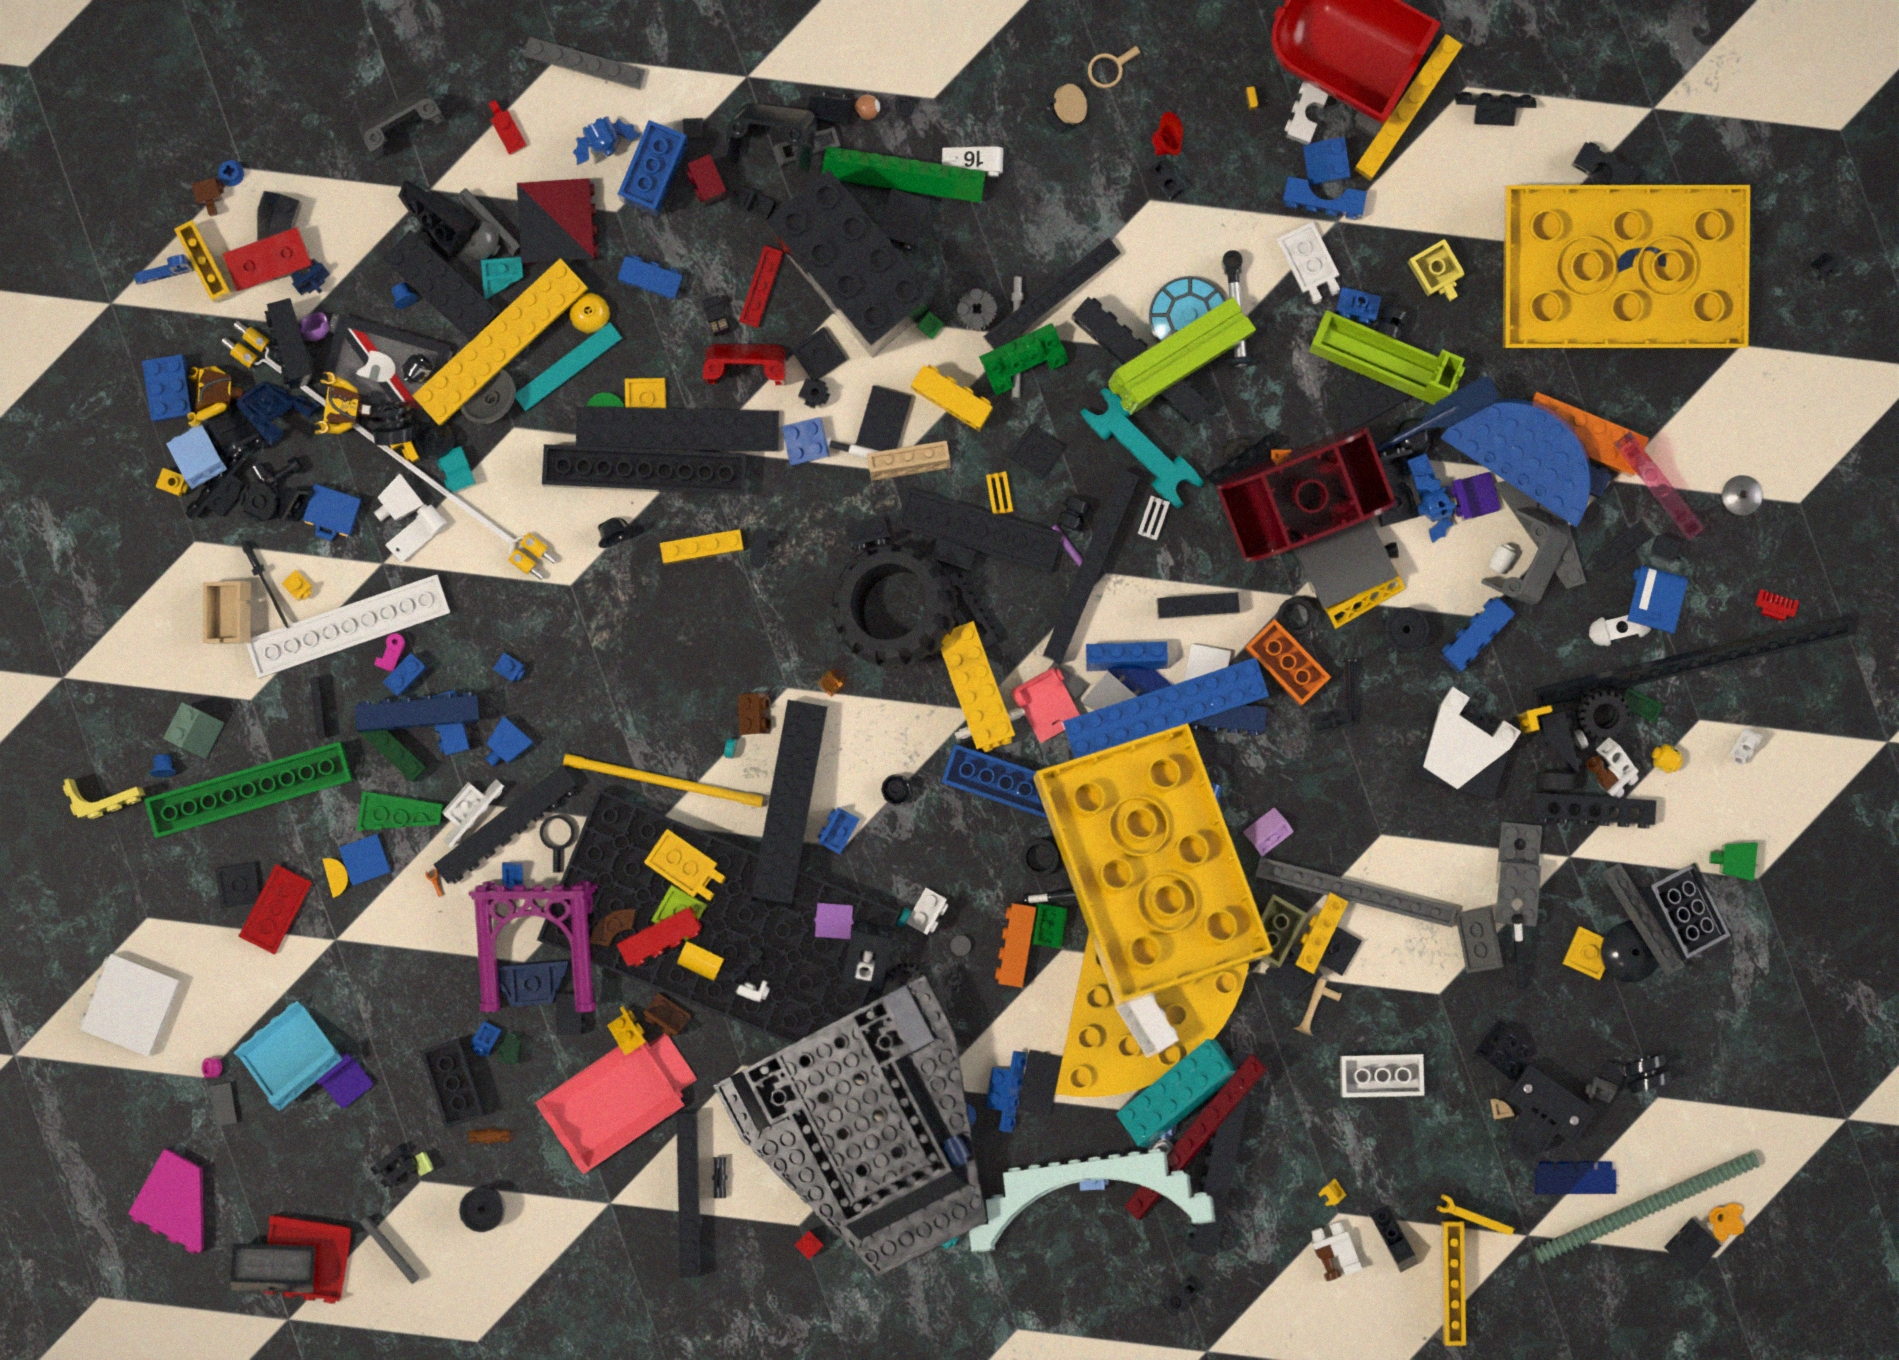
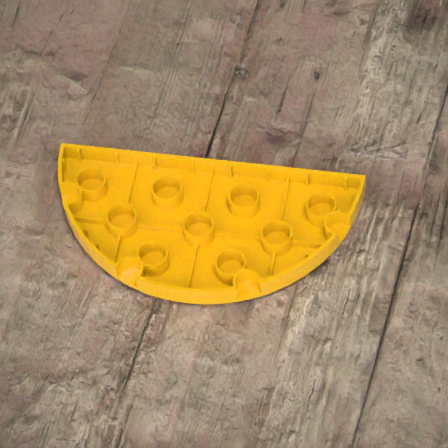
M1088 932L1055 1094L1073 1097H1104L1120 1095L1152 1085L1206 1039L1213 1040L1220 1032L1238 1001L1249 963L1154 994L1157 1006L1165 1012L1166 1020L1169 1025L1175 1028L1179 1040L1159 1053L1147 1058L1115 1007L1113 995L1090 932Z

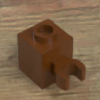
M215 177L192 183L196 203L199 206L206 204L210 217L218 215L215 202L223 200L221 195L224 193L222 183L218 182Z

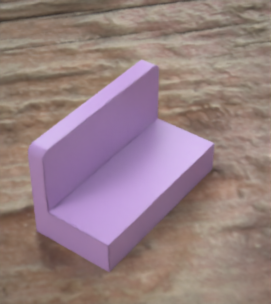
M1272 808L1243 831L1244 835L1262 857L1294 832L1276 808Z

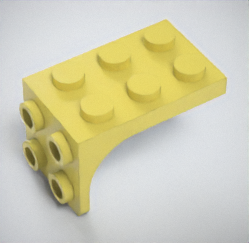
M65 779V785H63L66 796L71 798L72 804H70L73 815H77L78 818L82 819L99 818L103 816L104 811L114 812L122 809V804L132 805L142 801L141 797L145 796L143 788L134 787L98 802L90 803L80 795L74 779Z

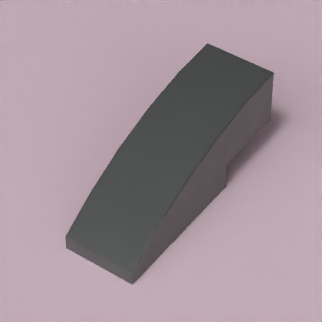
M834 127L816 132L812 157L824 153L826 146H841ZM786 141L773 147L779 167L796 162L798 146H793Z

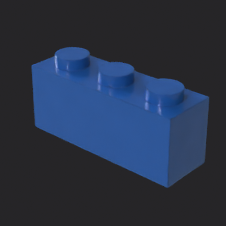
M631 255L630 257L625 256L618 281L676 301L683 281V275H680L681 271L673 268L665 270L661 268V264L652 261L647 264L642 262V258Z
M452 690L434 695L432 699H438L440 695L453 694V697H457L456 691ZM464 723L434 726L436 733L440 732L441 740L438 742L441 753L445 752V755L449 756L471 750Z

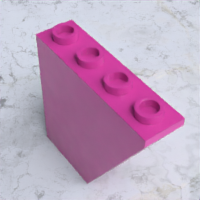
M167 1148L164 1149L128 1213L132 1216L131 1219L141 1225L143 1222L146 1223L154 1233L160 1235L162 1232L168 1236L167 1239L175 1244L179 1242L186 1246L185 1249L193 1254L203 1252V1168Z

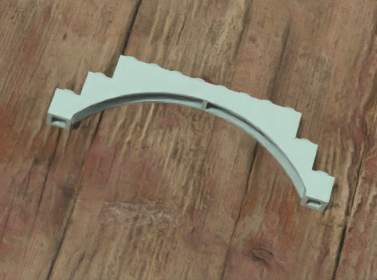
M1160 1149L1149 1150V1154L1143 1155L1140 1152L1128 1153V1157H1121L1120 1154L1109 1155L1108 1159L1101 1160L1100 1157L1088 1158V1162L1082 1163L1080 1160H1070L1067 1165L1054 1162L1049 1163V1167L1041 1168V1165L1028 1166L1029 1170H1021L1020 1167L1010 1168L1009 1172L1003 1173L1006 1197L1003 1194L992 1195V1199L986 1200L988 1224L985 1222L969 1230L971 1251L976 1253L995 1250V1243L1002 1232L1028 1205L1053 1190L1078 1182L1108 1179L1145 1186L1165 1195L1191 1216L1192 1223L1194 1224L1215 1222L1213 1198L1207 1196V1193H1197L1192 1198L1190 1176L1184 1174L1183 1171L1171 1172L1172 1176H1169L1167 1154L1161 1152Z

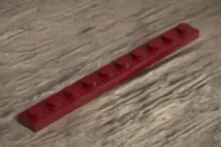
M1251 1054L1167 1154L1169 1176H1172L1171 1172L1182 1171L1268 1069L1255 1055ZM1141 1185L1124 1206L1137 1220H1141L1162 1194Z

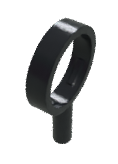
M560 815L548 817L540 827L541 841L545 846L553 849V873H561V849L571 844L575 834L570 820ZM552 819H562L571 829L569 840L559 847L550 845L543 836L545 825Z

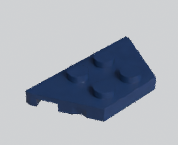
M569 961L497 967L498 983L506 994L511 1006L554 1003Z

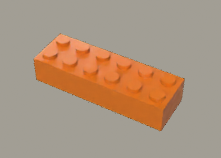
M1539 392L1533 395L1532 402L1555 411L1574 428L1586 448L1590 461L1628 477L1634 476L1649 440L1648 437Z

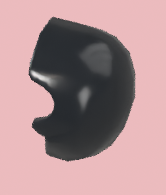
M893 774L883 781L881 791L884 800L893 806L905 804L910 799L912 786L906 777L900 774Z

